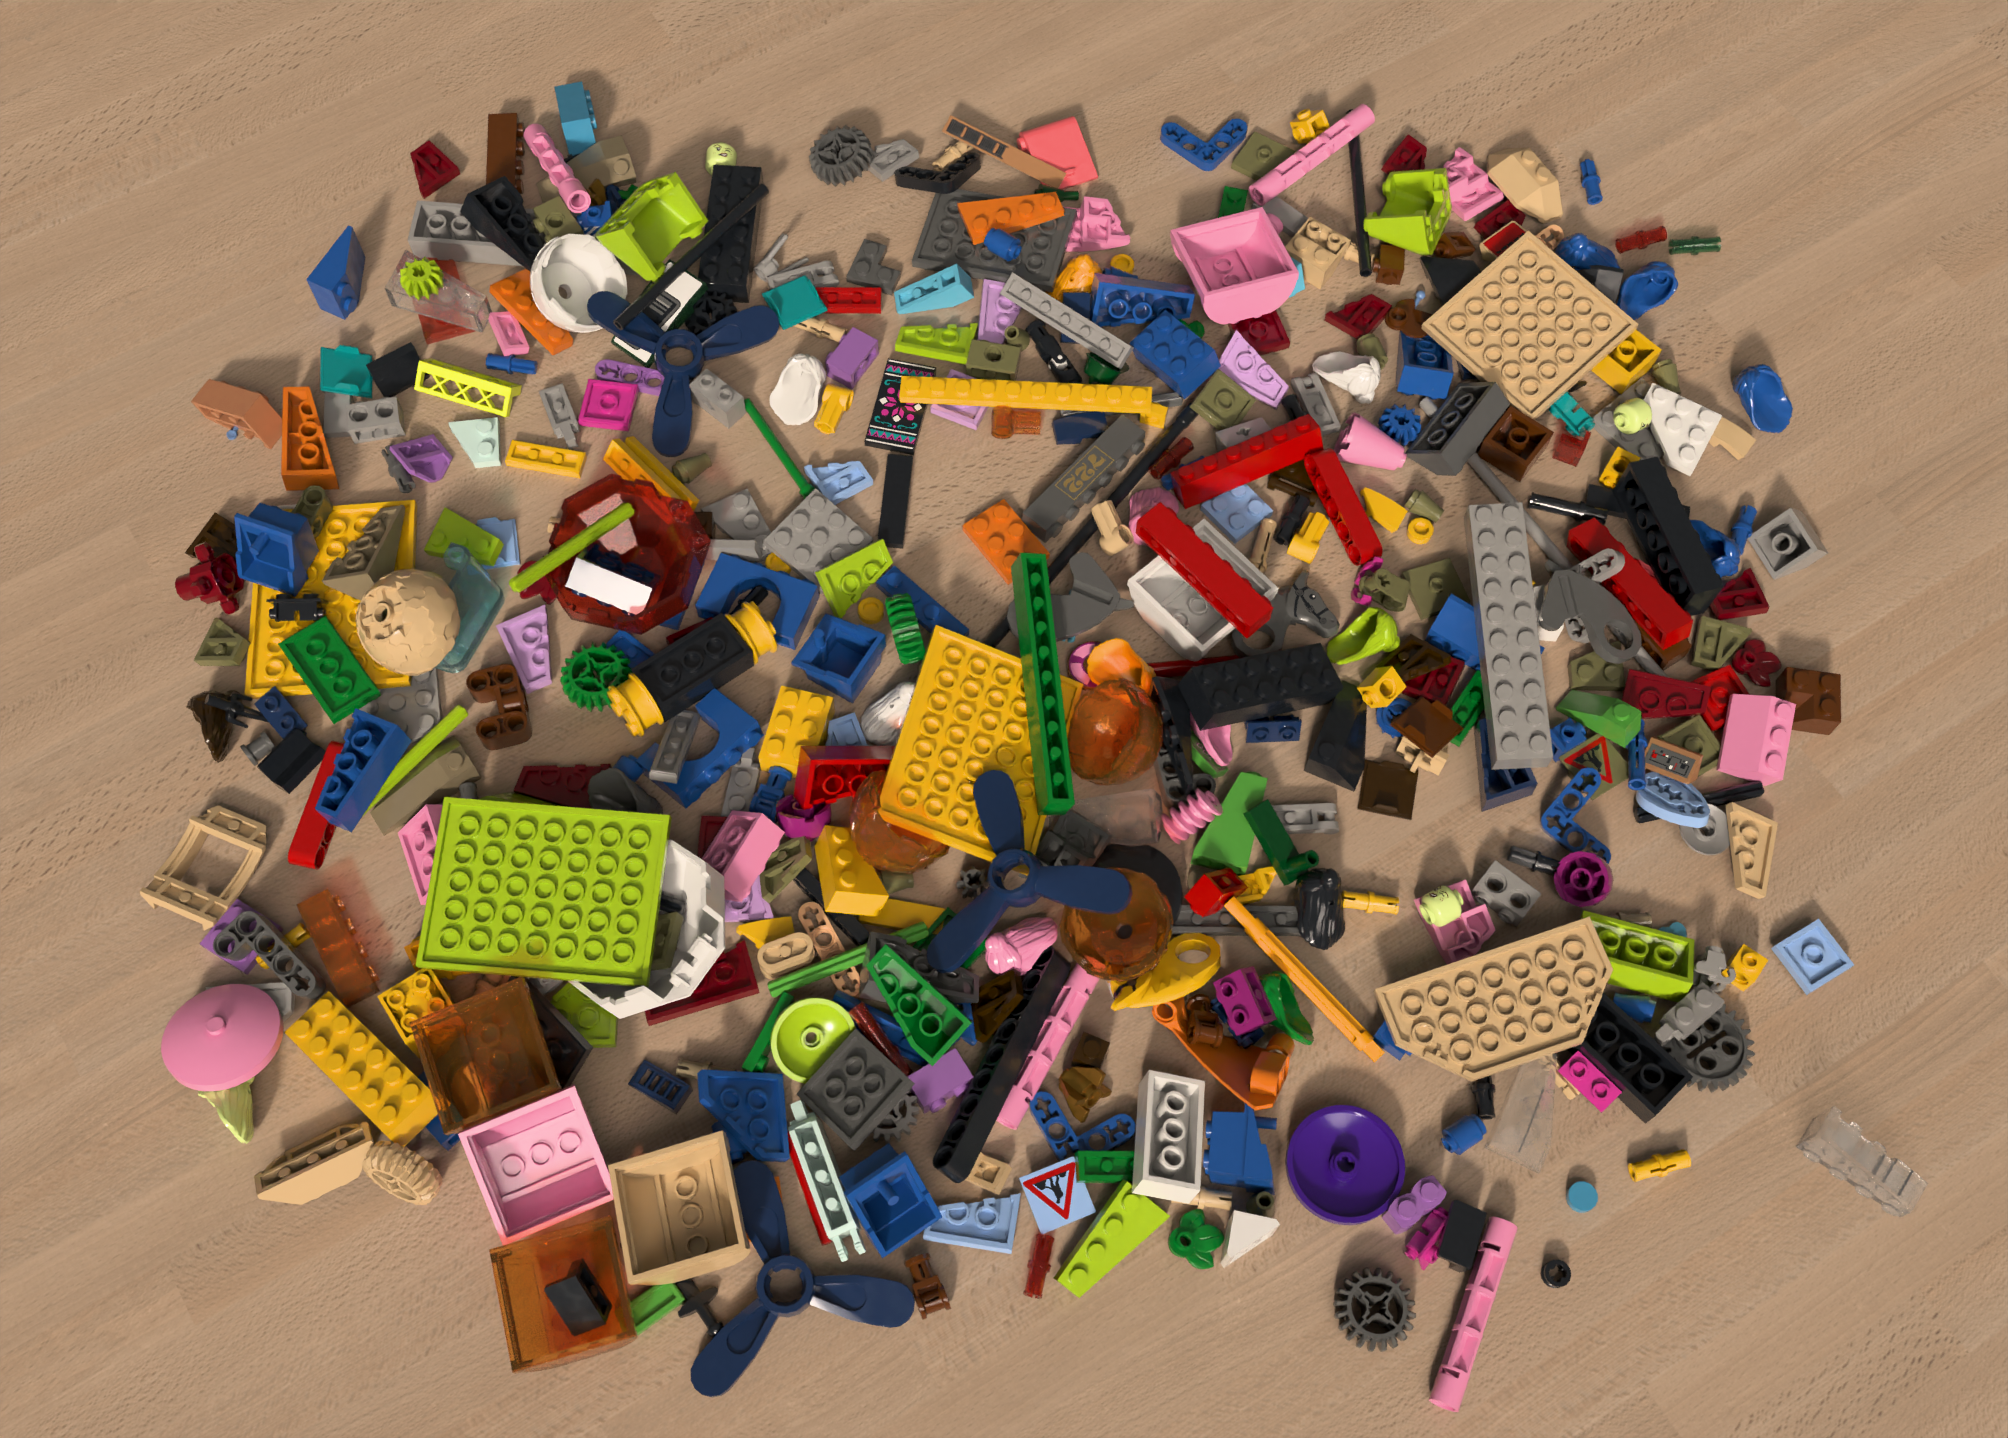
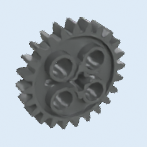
M1725 1004L1706 1020V1022L1711 1024L1713 1031L1707 1030L1704 1024H1702L1687 1037L1691 1042V1046L1684 1044L1682 1039L1678 1041L1673 1037L1662 1047L1693 1076L1687 1083V1087L1692 1086L1696 1082L1698 1091L1704 1090L1707 1085L1711 1093L1716 1091L1718 1086L1724 1091L1729 1087V1084L1732 1086L1736 1085L1739 1082L1738 1078H1744L1747 1075L1744 1069H1749L1753 1065L1747 1059L1752 1058L1755 1052L1747 1048L1752 1046L1754 1041L1748 1040L1745 1037L1751 1030H1742L1740 1026L1745 1020L1735 1021L1733 1018L1736 1011L1733 1010L1727 1014L1725 1012ZM1720 1032L1726 1033L1725 1037H1722L1693 1058H1687V1054L1697 1049L1700 1045L1705 1044ZM1722 1045H1726L1731 1050V1055L1723 1051ZM1699 1059L1705 1060L1708 1063L1709 1070L1701 1066Z

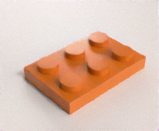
M1004 499L962 525L964 533L1008 585L1012 583L1011 566L1020 553L1046 554V560L1050 558V553Z

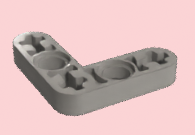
M1607 548L1568 570L1585 576V571L1592 566L1594 573L1590 579L1599 584L1622 570L1625 564V557L1621 552ZM1580 616L1565 619L1564 622L1568 635L1573 641L1584 644L1590 642L1586 628L1582 630L1581 626H1584V623Z

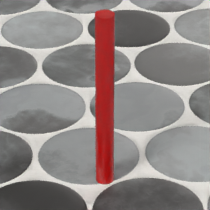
M788 1131L789 1154L822 1246L830 1244L833 1241L828 1238Z

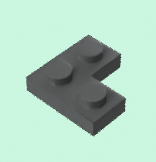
M864 239L846 277L849 283L862 287L881 288L882 293L892 296L901 278V271L881 265L887 253L886 245Z

